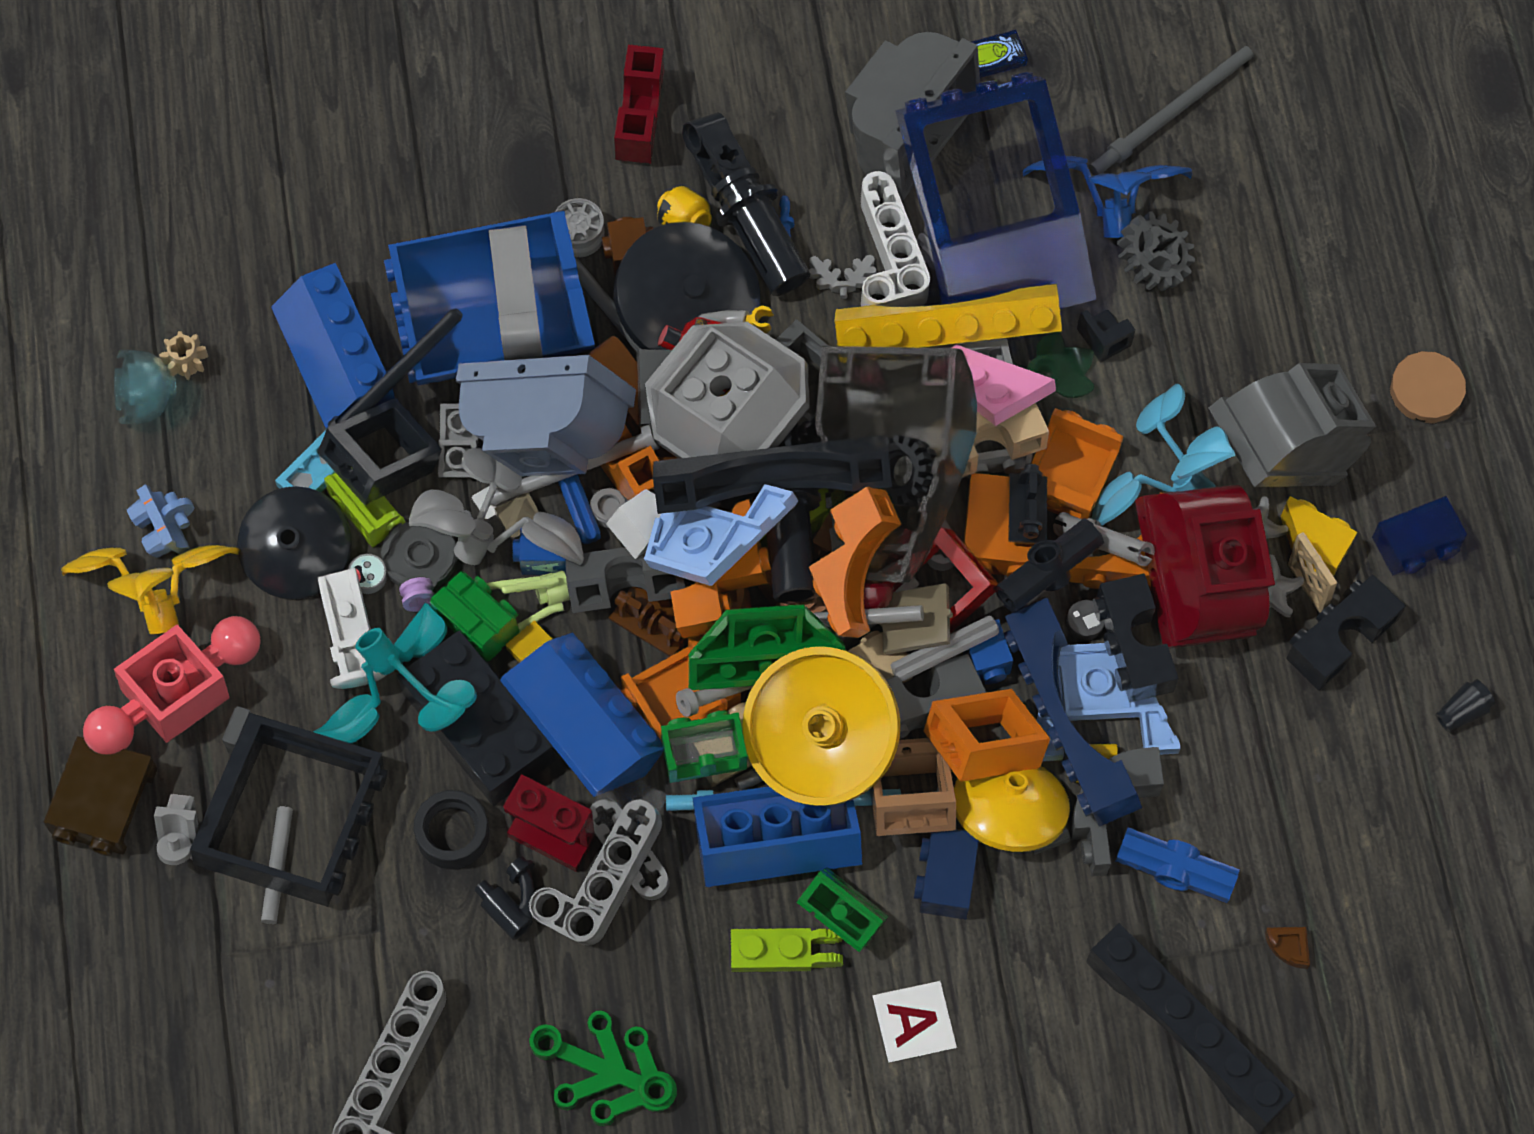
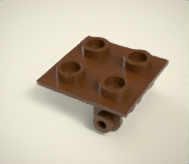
M685 580L686 587L693 585L689 581ZM631 587L627 593L621 591L616 597L615 604L618 606L610 615L609 620L669 657L676 654L686 638H683L676 628L672 599L649 602L647 591L639 587Z

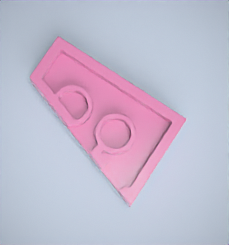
M955 345L927 361L928 373L995 426L1056 391L1055 379L959 345Z

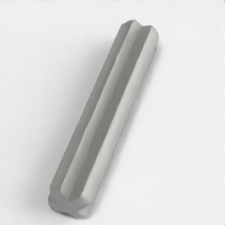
M992 616L982 618L950 634V644L919 649L891 664L894 676H898L902 681H905L998 635V625Z

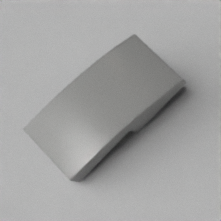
M440 404L439 446L442 448L438 464L439 478H472L462 466V457L468 449L478 448V437L471 434L463 426L459 417V404Z

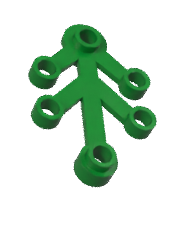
M595 1011L589 1016L588 1029L593 1036L597 1037L605 1059L563 1042L559 1030L552 1025H540L532 1031L529 1042L531 1051L537 1058L550 1060L557 1057L596 1074L572 1085L569 1083L561 1084L555 1089L554 1101L561 1110H571L577 1105L578 1100L617 1085L633 1090V1092L612 1101L601 1099L592 1105L591 1118L593 1122L598 1126L604 1127L610 1125L614 1121L615 1116L641 1106L652 1112L664 1111L671 1107L676 1099V1083L669 1074L657 1071L648 1047V1034L642 1027H631L624 1036L626 1048L630 1052L635 1053L641 1075L626 1069L611 1031V1017L604 1011ZM598 1018L605 1019L607 1021L606 1028L596 1030L592 1026L594 1020ZM634 1034H640L644 1037V1042L639 1046H633L630 1044L629 1038ZM545 1038H549L554 1042V1046L548 1051H544L539 1047L540 1041ZM654 1086H660L665 1092L661 1098L655 1099L649 1095L650 1089ZM571 1091L574 1094L571 1102L562 1103L558 1099L561 1092ZM599 1107L609 1108L611 1114L608 1118L599 1119L595 1115Z

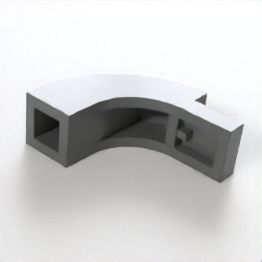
M1159 747L1133 749L1109 759L1114 763L1122 760L1139 798L1157 797L1160 795L1164 781ZM1077 798L1071 819V840L1086 839V841H1081V855L1083 864L1090 865L1091 877L1107 876L1111 861L1106 824L1099 827L1093 814L1086 817Z

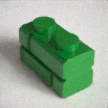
M460 571L448 582L446 587L441 588L431 597L430 603L432 609L445 621L447 627L454 633L460 630L486 662H489L502 650L503 646H506L510 640L519 634L520 631L516 621L518 614L506 600L502 599L498 603L491 596L492 590L479 576L472 579L464 571Z
M827 867L817 874L796 902L809 913L814 912L816 919L858 952L862 951L869 944L889 917Z

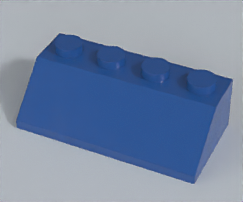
M336 263L301 276L271 306L325 429L328 428V422L334 416L342 417L386 374ZM393 388L375 406L395 398Z
M573 632L545 642L500 679L502 684L593 797L645 777L664 752L662 741L655 731L642 718L629 699L624 696L607 672L602 669Z
M771 787L692 797L706 887L821 871L826 867L836 869L862 865L861 831L853 799L835 805H808L790 800L777 793Z

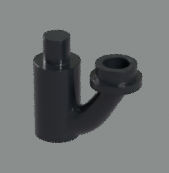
M524 856L516 859L506 871L510 876L509 881L512 884H517L518 882L520 884L521 902L519 905L501 887L494 889L486 880L478 884L474 890L483 900L480 906L512 940L522 936L533 923L529 902L531 896L535 893L531 874L535 864Z

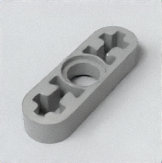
M609 799L598 800L589 808L593 814L595 834L603 845L611 831L604 823L599 826L596 824L600 821L598 813L602 810H605L608 814L615 811L616 814L612 816L615 824L622 811L616 802ZM626 831L624 836L639 843L640 839L637 836H633ZM650 849L647 857L651 861L645 862L644 865L651 875L654 876L658 873L661 875L657 879L658 888L654 890L650 886L642 888L641 885L645 883V879L640 871H638L631 885L642 898L656 900L666 894L670 880L666 870ZM617 850L615 851L614 861L617 865H623L629 861L620 858Z

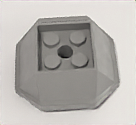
M749 322L691 326L645 383L653 438L658 445L677 458L778 447L809 409L808 364L805 359ZM731 388L726 395L719 397V394L724 389Z

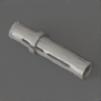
M1067 512L1059 513L1055 519L1067 525L1064 527L1054 523V533L1061 536L1082 519L1072 516ZM1087 518L1103 537L1104 544L1098 548L1099 550L1125 558L1140 566H1147L1152 561V558L1140 554L1143 551L1154 555L1155 551L1152 543L1102 527L1099 521Z

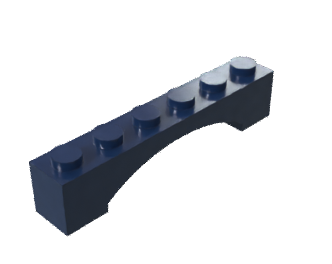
M1048 598L1005 616L1010 630L1004 632V635L1012 653L1020 651L1024 662L1018 664L1027 686L1035 683L1039 694L1032 696L1041 718L1049 715L1053 726L1048 728L1047 731L1056 751L1064 748L1068 759L1062 761V765L1070 783L1079 781L1083 792L1076 796L1085 816L1093 814L1100 827L1143 808L1122 760L1114 763L1093 749L1075 729L1063 708L1058 684V663L1061 648L1068 644Z

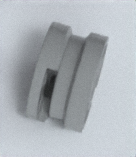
M575 198L565 201L555 212L568 208L565 211V217L574 256L586 257L595 253L602 245V237H605L602 211L595 203L587 199ZM576 204L583 205L582 207H573V208H572V205H576Z

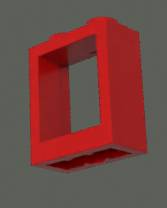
M941 527L882 583H890L894 587L893 592H895L941 549L973 586L969 592L950 608L953 613V617L950 618L951 633L995 593L994 587L999 583L953 530Z

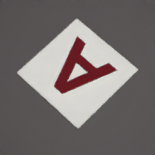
M940 981L872 995L888 1062L957 1048Z

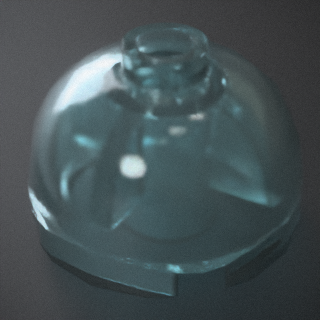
M121 349L117 359H124L123 367L115 368L114 372L116 410L124 409V416L118 418L119 423H149L159 418L165 411L169 398H175V376L168 375L166 364L156 355L148 351Z

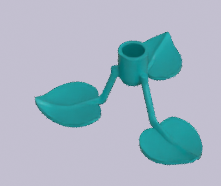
M424 603L394 644L380 628L368 630L357 640L355 647L366 661L361 665V668L366 673L371 695L363 694L350 699L322 727L313 732L347 743H353L373 728L380 717L375 708L381 703L373 671L387 675L397 669L430 701L420 711L418 716V723L426 731H438L449 726L464 713L465 708L470 707L476 701L477 692L471 683L467 681H450L435 696L401 664L404 661L409 662L412 657H423L437 647L446 636L447 625L445 621L429 604Z

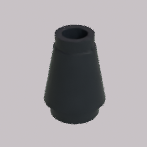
M1476 679L1472 683L1465 682L1435 716L1441 726L1450 733L1452 730L1490 713V707L1495 704V699L1480 680Z

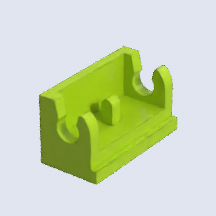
M336 473L324 478L330 497L372 548L382 542L393 527L400 523L402 525L406 523L385 496L364 505Z

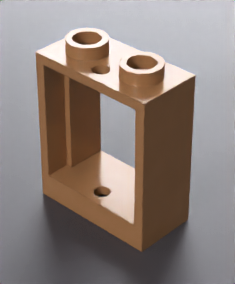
M929 738L899 740L894 759L884 776L936 773L939 792L883 796L880 779L870 789L877 836L956 830V798L951 770ZM905 747H909V748H910V749H908V750H902V749L905 748Z

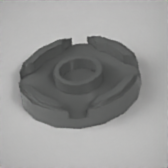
M409 522L403 525L400 523L393 527L385 537L381 550L382 561L386 566L387 575L399 587L407 580L425 577L433 582V587L436 589L447 582L455 571L458 560L454 554L456 543L452 536L427 527L409 526Z

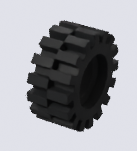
M893 435V438L886 437L892 487L880 489L887 491L893 505L903 507L919 506L918 502L924 503L929 499L925 494L926 492L934 494L937 488L931 485L932 481H940L941 475L934 474V469L941 468L940 462L932 460L938 455L935 450L928 449L930 445L927 442L920 441V439L902 435ZM906 456L911 460L912 474L905 485L899 486L894 479V468L898 460Z

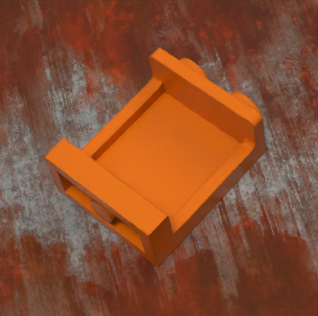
M1055 408L1048 425L1047 448L1037 451L1031 464L1038 465L1043 476H1047L1048 511L1055 514L1067 512L1080 519H1087L1092 515L1097 500L1118 457L1124 437L1108 425H1096L1084 420L1076 412L1070 410L1062 411Z
M704 634L689 637L687 648L632 678L629 673L621 676L622 690L620 691L629 699L633 707L655 731L661 741V726L668 725L667 723L673 719L684 717L677 707L676 694L678 691L688 688V655L703 638ZM741 693L700 706L697 714L685 718H690L693 721L704 719L708 714L716 711H728L733 706L741 703Z

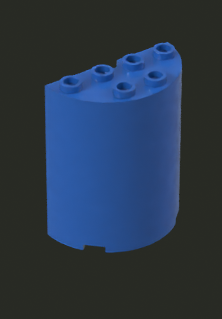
M564 211L388 245L391 258L385 259L384 264L388 282L396 280L398 292L391 293L403 355L451 309L457 308L463 314L462 320L408 373L409 383L417 382V386L456 379L459 363L504 361L489 230L526 226L543 358L570 356L590 352L595 349Z

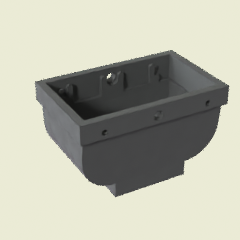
M922 32L909 36L898 46L885 40L845 91L850 133L855 137L857 160L861 169L866 175L875 171L885 172L890 175L902 201L981 99L978 45L964 38L958 42L939 33ZM932 141L938 142L935 145L930 144Z
M1298 363L1288 372L1276 373L1257 380L1231 397L1219 398L1208 407L1218 426L1226 432L1236 457L1254 487L1335 486L1348 476L1346 470L1368 449L1371 443V437L1368 433L1376 427L1339 364Z

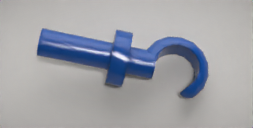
M784 195L780 198L779 203L781 207L780 220L791 238L790 229L794 227V219L789 217L790 200L788 196Z

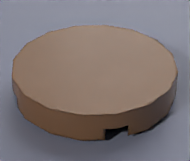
M1422 351L1408 355L1398 364L1391 378L1390 394L1395 406L1406 417L1413 420L1416 418L1425 420L1424 423H1437L1447 420L1458 411L1466 394V381L1460 368L1450 358L1436 352Z

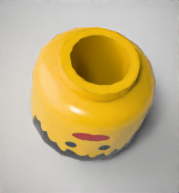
M679 186L671 191H666L660 197L657 204V217L660 225L674 222H692L710 226L712 220L710 204L704 197L688 187Z

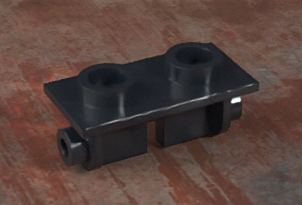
M1027 464L1020 474H1009L1008 542L1036 544L1039 541L1047 540V476H1043L1038 465Z

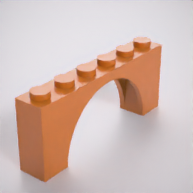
M979 473L971 474L963 543L990 574L1007 575L1008 577L1029 561L1027 554L1034 544L1008 542L1009 477ZM1140 535L1137 539L1142 540V535ZM1141 551L1140 554L1145 556V552ZM1111 553L1096 557H1086L1070 570L1071 579L1069 582L1083 583L1085 587L1099 589L1101 583L1145 573L1150 591H1152L1147 566H1140L1135 562Z

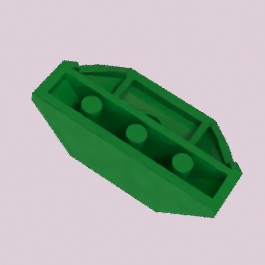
M804 604L725 610L688 655V688L691 690L754 686L760 675L771 664L791 652L810 647H831L845 650V645Z

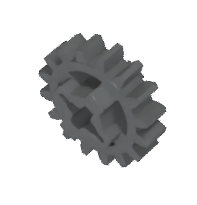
M1148 212L1143 217L1138 215L1130 224L1122 229L1121 233L1124 237L1117 242V245L1125 249L1118 255L1119 259L1127 260L1129 264L1125 267L1124 271L1126 273L1134 271L1136 274L1134 282L1136 284L1143 279L1146 281V288L1148 290L1157 285L1160 292L1165 291L1169 287L1174 288L1184 281L1183 279L1192 272L1189 266L1195 262V258L1188 254L1194 248V244L1186 243L1184 240L1189 233L1177 230L1179 223L1177 220L1171 224L1167 223V217L1164 213L1157 218L1153 212Z

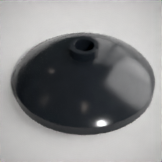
M300 486L274 490L255 502L242 520L237 539L239 560L248 578L264 592L287 600H301L320 594L318 577L344 571L350 558L352 546L349 523L339 506L325 494ZM289 532L295 533L294 542L289 545L284 544L283 538L285 534Z

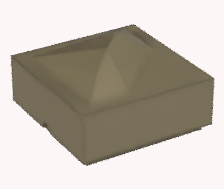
M529 492L494 508L495 514L505 531L523 517H529L533 520L534 515L539 512ZM520 529L509 537L512 544L513 539H520Z

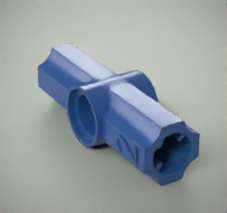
M1129 827L1116 858V862L1153 875L1155 880L1165 887L1178 891L1190 889L1224 903H1228L1240 869L1200 855V851L1196 847L1180 840H1168L1166 842Z

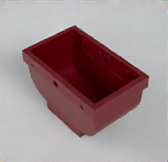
M1228 485L1145 495L1135 499L1142 540L1152 543L1155 551L1154 555L1145 552V556L1152 558L1147 567L1162 644L1167 643L1169 649L1246 639L1257 635L1256 630L1262 628L1267 622L1270 607L1268 588L1274 586L1275 581L1261 510L1252 509L1250 499L1245 490L1240 485Z

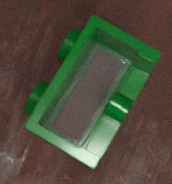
M716 711L708 714L704 719L693 721L685 717L676 718L669 721L668 725L661 726V738L670 783L747 770V752L739 712L729 714L728 711Z

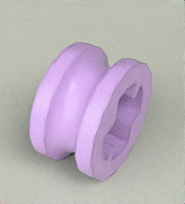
M417 577L401 584L399 590L400 595L403 597V608L407 611L418 612L424 603L432 607L430 601L431 597L435 595L433 592V582L429 578Z

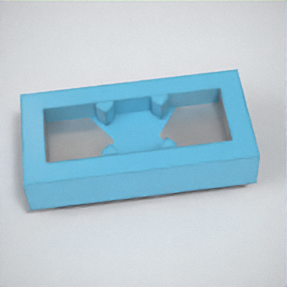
M326 430L275 480L279 489L300 486L322 492L326 488L324 478L335 473L317 453Z

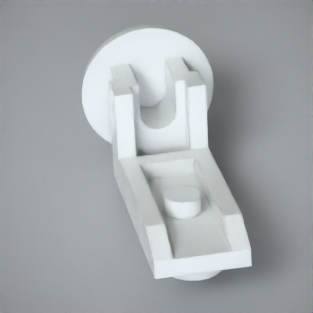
M356 568L318 577L320 593L333 647H330L333 662L339 666L340 675L330 679V683L336 689L367 685L366 673L361 668V665L366 661L357 651L355 645L357 640L365 632L371 630ZM373 671L375 681L386 676L380 674V672Z

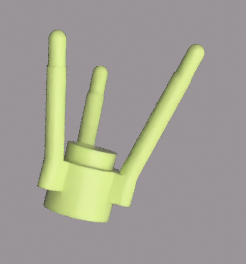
M564 571L536 577L487 583L491 590L502 589L504 594L535 589L539 603L548 604L546 608L518 624L520 632L534 620L537 623L553 613L564 611L562 602L570 600Z

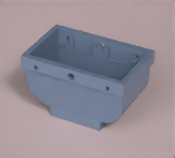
M590 355L459 363L456 382L461 384L459 417L467 431L483 441V452L522 477L586 474L588 459L604 455L620 439L624 430L628 408L634 407L636 395L635 388Z

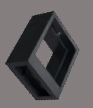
M393 398L327 428L317 453L359 500L366 505L431 474L442 448L413 418L412 414L396 398ZM385 427L410 456L379 469L355 441Z

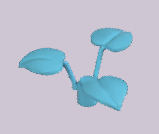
M1180 384L1173 385L1167 392L1152 400L1140 413L1136 423L1137 430L1142 434H1148L1157 428L1180 462L1171 476V480L1174 482L1173 487L1142 474L1134 477L1131 472H1126L1118 476L1102 490L1092 512V519L1099 521L1101 526L1119 516L1134 503L1141 491V484H1148L1165 492L1216 487L1201 471L1235 456L1226 432L1220 427H1213L1199 435L1189 445L1187 454H1183L1165 428V422L1174 418L1184 404L1185 391Z

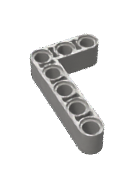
M418 972L408 981L334 1126L332 1134H346L352 1130L361 1131L363 1134H394L383 1129V1126L446 1003V992L443 983L434 972ZM425 986H432L437 989L435 997L429 1001H422L416 998L418 991ZM415 1022L419 1025V1028L413 1036L403 1037L398 1034L402 1024ZM393 1057L401 1061L399 1068L393 1073L387 1074L380 1071L381 1063L387 1058ZM369 1094H378L382 1097L381 1104L374 1110H366L361 1107L362 1100Z

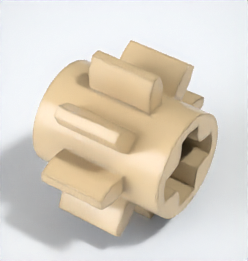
M178 331L177 336H174L172 339H164L167 352H162L159 356L162 364L168 365L167 369L171 377L178 373L185 376L186 380H189L190 375L195 374L197 371H204L200 359L207 358L208 353L205 346H200L197 334L190 338L187 335H183L181 331Z

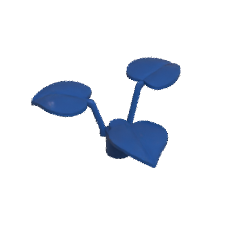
M1076 156L1050 157L1033 163L1023 170V177L1033 170L1057 171L1071 168L1082 172L1097 207V216L1103 217V231L1106 238L1124 237L1121 231L1130 224L1132 214L1136 213L1135 202L1140 184L1149 179L1166 178L1182 174L1189 179L1192 177L1191 168L1168 165L1148 166L1135 171L1122 172L1118 175L1100 174L1091 176L1086 164L1088 159ZM1094 183L1114 190V198L1106 199L1105 206L1102 204ZM1131 191L1127 204V198H1121V193L1127 195Z

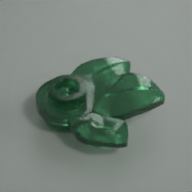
M1059 332L1051 333L1039 341L1036 348V358L1029 363L1027 370L1038 374L1040 372L1049 373L1051 378L1055 379L1056 392L1066 398L1083 397L1094 390V384L1084 376L1092 364L1093 350L1080 347L1065 348L1064 340Z

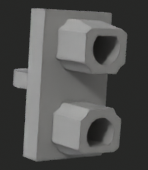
M171 794L167 807H156L154 819L158 837L157 855L165 864L179 865L189 858L193 861L190 848L199 830L197 813L194 811L195 801L192 796Z

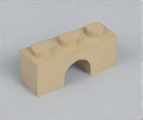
M1034 403L997 426L993 425L974 409L964 417L952 421L947 419L938 421L929 429H926L925 442L930 445L928 449L935 450L938 455L932 460L940 462L941 468L935 469L938 475H941L940 482L942 485L977 473L978 453L975 446L985 440L997 441L1007 449L1011 460L1046 449L1049 430L1037 404Z

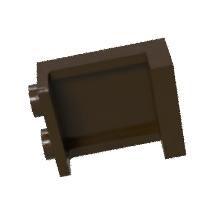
M77 736L43 821L52 834V838L57 842L71 846L75 844V841L87 844L90 850L104 856H111L112 852L124 855L127 848L124 839L145 783H153L158 770L152 757L126 749L114 754H99L90 749L83 737Z

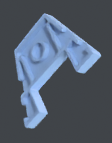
M764 484L745 516L709 506H704L697 510L662 513L660 518H655L644 560L652 569L712 586L797 504L798 499L792 491Z
M1105 643L1067 645L1061 648L1058 663V684L1063 708L1070 721L1139 717L1143 748L1159 747L1160 755L1179 754L1180 742L1177 736H1174L1167 722L1168 717L1162 705H1159L1156 697L1129 703L1126 691L1119 690L1115 678V669L1118 668L1114 655H1108ZM1038 712L1036 721L1049 736L1047 729L1052 727L1053 723L1049 715L1041 718ZM1050 738L1043 761L1063 760L1064 748L1056 751Z

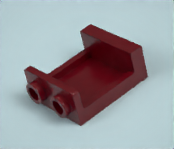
M521 774L503 806L506 813L516 817L507 831L508 838L577 872L595 841L592 810Z

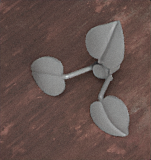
M482 448L468 449L462 457V466L472 478L482 483L490 484L477 519L474 520L471 512L464 510L462 502L457 497L440 490H428L422 493L415 501L410 513L409 526L427 527L443 534L458 537L454 547V554L462 562L470 565L480 564L487 550L494 553L498 545L519 529L522 530V533L528 540L549 552L580 566L584 560L580 537L575 528L564 519L545 512L536 513L533 520L529 517H523L494 539L493 527L484 521L496 489L499 487L509 492H515L521 485L522 476L483 452Z

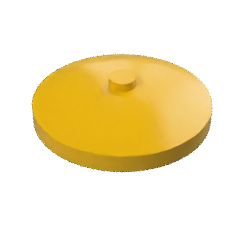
M831 647L804 648L791 652L775 661L755 682L747 698L743 713L742 726L746 752L755 771L777 793L795 802L808 805L840 804L867 792L889 769L900 739L899 708L894 693L886 679L865 659L848 651Z

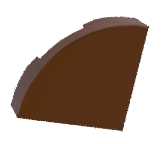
M1306 927L1266 928L1265 937L1267 943L1280 960L1296 968H1309L1310 959Z

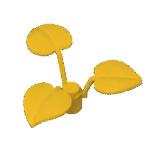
M220 545L197 547L174 557L171 560L174 565L172 569L155 568L142 573L129 574L120 557L127 555L125 549L103 548L86 553L62 567L61 571L62 575L65 576L67 573L88 572L106 565L117 567L122 576L107 583L108 588L116 593L137 600L140 612H144L149 634H161L167 632L175 625H179L174 607L175 604L180 603L178 597L179 574L186 568L202 565L228 553L238 555L239 548ZM172 576L170 595H167L165 589L152 590L154 586Z

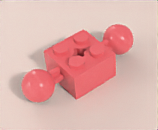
M231 616L225 618L213 629L211 645L201 651L179 625H175L114 668L120 689L130 702L121 708L102 706L92 711L86 718L83 726V736L86 744L93 751L105 755L127 749L133 740L134 727L144 719L149 722L166 743L171 741L230 698L224 676L217 668L223 663L235 666L242 665L251 661L256 656L261 643L257 627L244 617Z

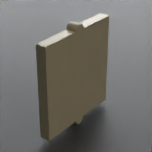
M946 583L893 592L892 600L888 607L922 605L924 620L879 624L883 629V652L886 655L950 644V618L953 617V613L949 609V586Z

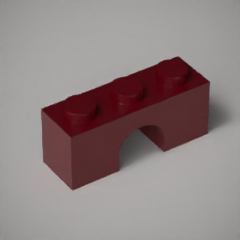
M628 45L623 75L622 107L618 109L614 136L615 160L649 164L652 162L664 77V48Z

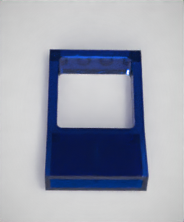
M1033 72L1018 73L1011 76L1012 82L998 85L997 80L986 81L975 85V91L962 93V89L950 90L941 93V99L927 102L926 98L913 99L905 102V108L895 110L930 242L942 305L987 298L1019 288L1057 284L1060 309L1097 300L1081 214L1046 79L1033 76ZM1027 100L1055 205L1054 211L1048 215L951 239L923 133L924 127L928 124Z

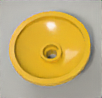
M1042 766L1038 769L1013 771L1008 774L960 782L957 778L954 785L956 818L970 835L980 842L1000 850L1024 852L1047 846L1061 835L1068 821L1070 812L1068 795L1061 782Z

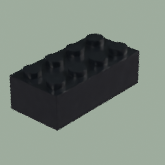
M460 630L406 668L435 696L446 683L454 680L467 681L475 688L477 692L476 701L470 707L465 708L464 713L455 722L433 732L492 806H495L510 795L521 774L531 779L555 761L554 747ZM399 673L397 678L401 692L416 711L420 713L430 701Z

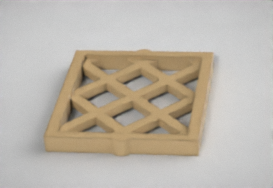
M1302 532L1296 537L1288 566L1296 578L1299 576L1304 578L1302 588L1320 613L1330 604L1337 581L1305 533Z

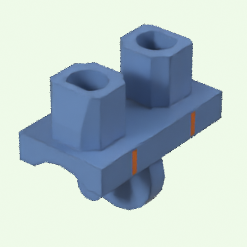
M146 484L137 489L136 491L140 499L127 509V512L135 526L142 529L152 523L155 528L154 531L142 538L141 542L146 552L158 558L171 550L178 554L188 551L190 547L181 529H185L190 525L187 517L194 510L192 501L189 498L178 499L175 492H170L165 496L162 492H152Z

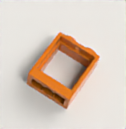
M1012 689L933 701L923 730L960 782L1008 774L1013 771L1038 769L1041 767L1050 741L1046 731L1040 726L1026 705L1023 704ZM1001 723L1011 738L979 743L968 728Z

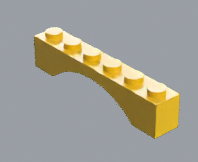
M1057 284L1019 288L987 298L945 305L919 307L870 305L836 309L834 321L838 352L842 357L1062 331Z

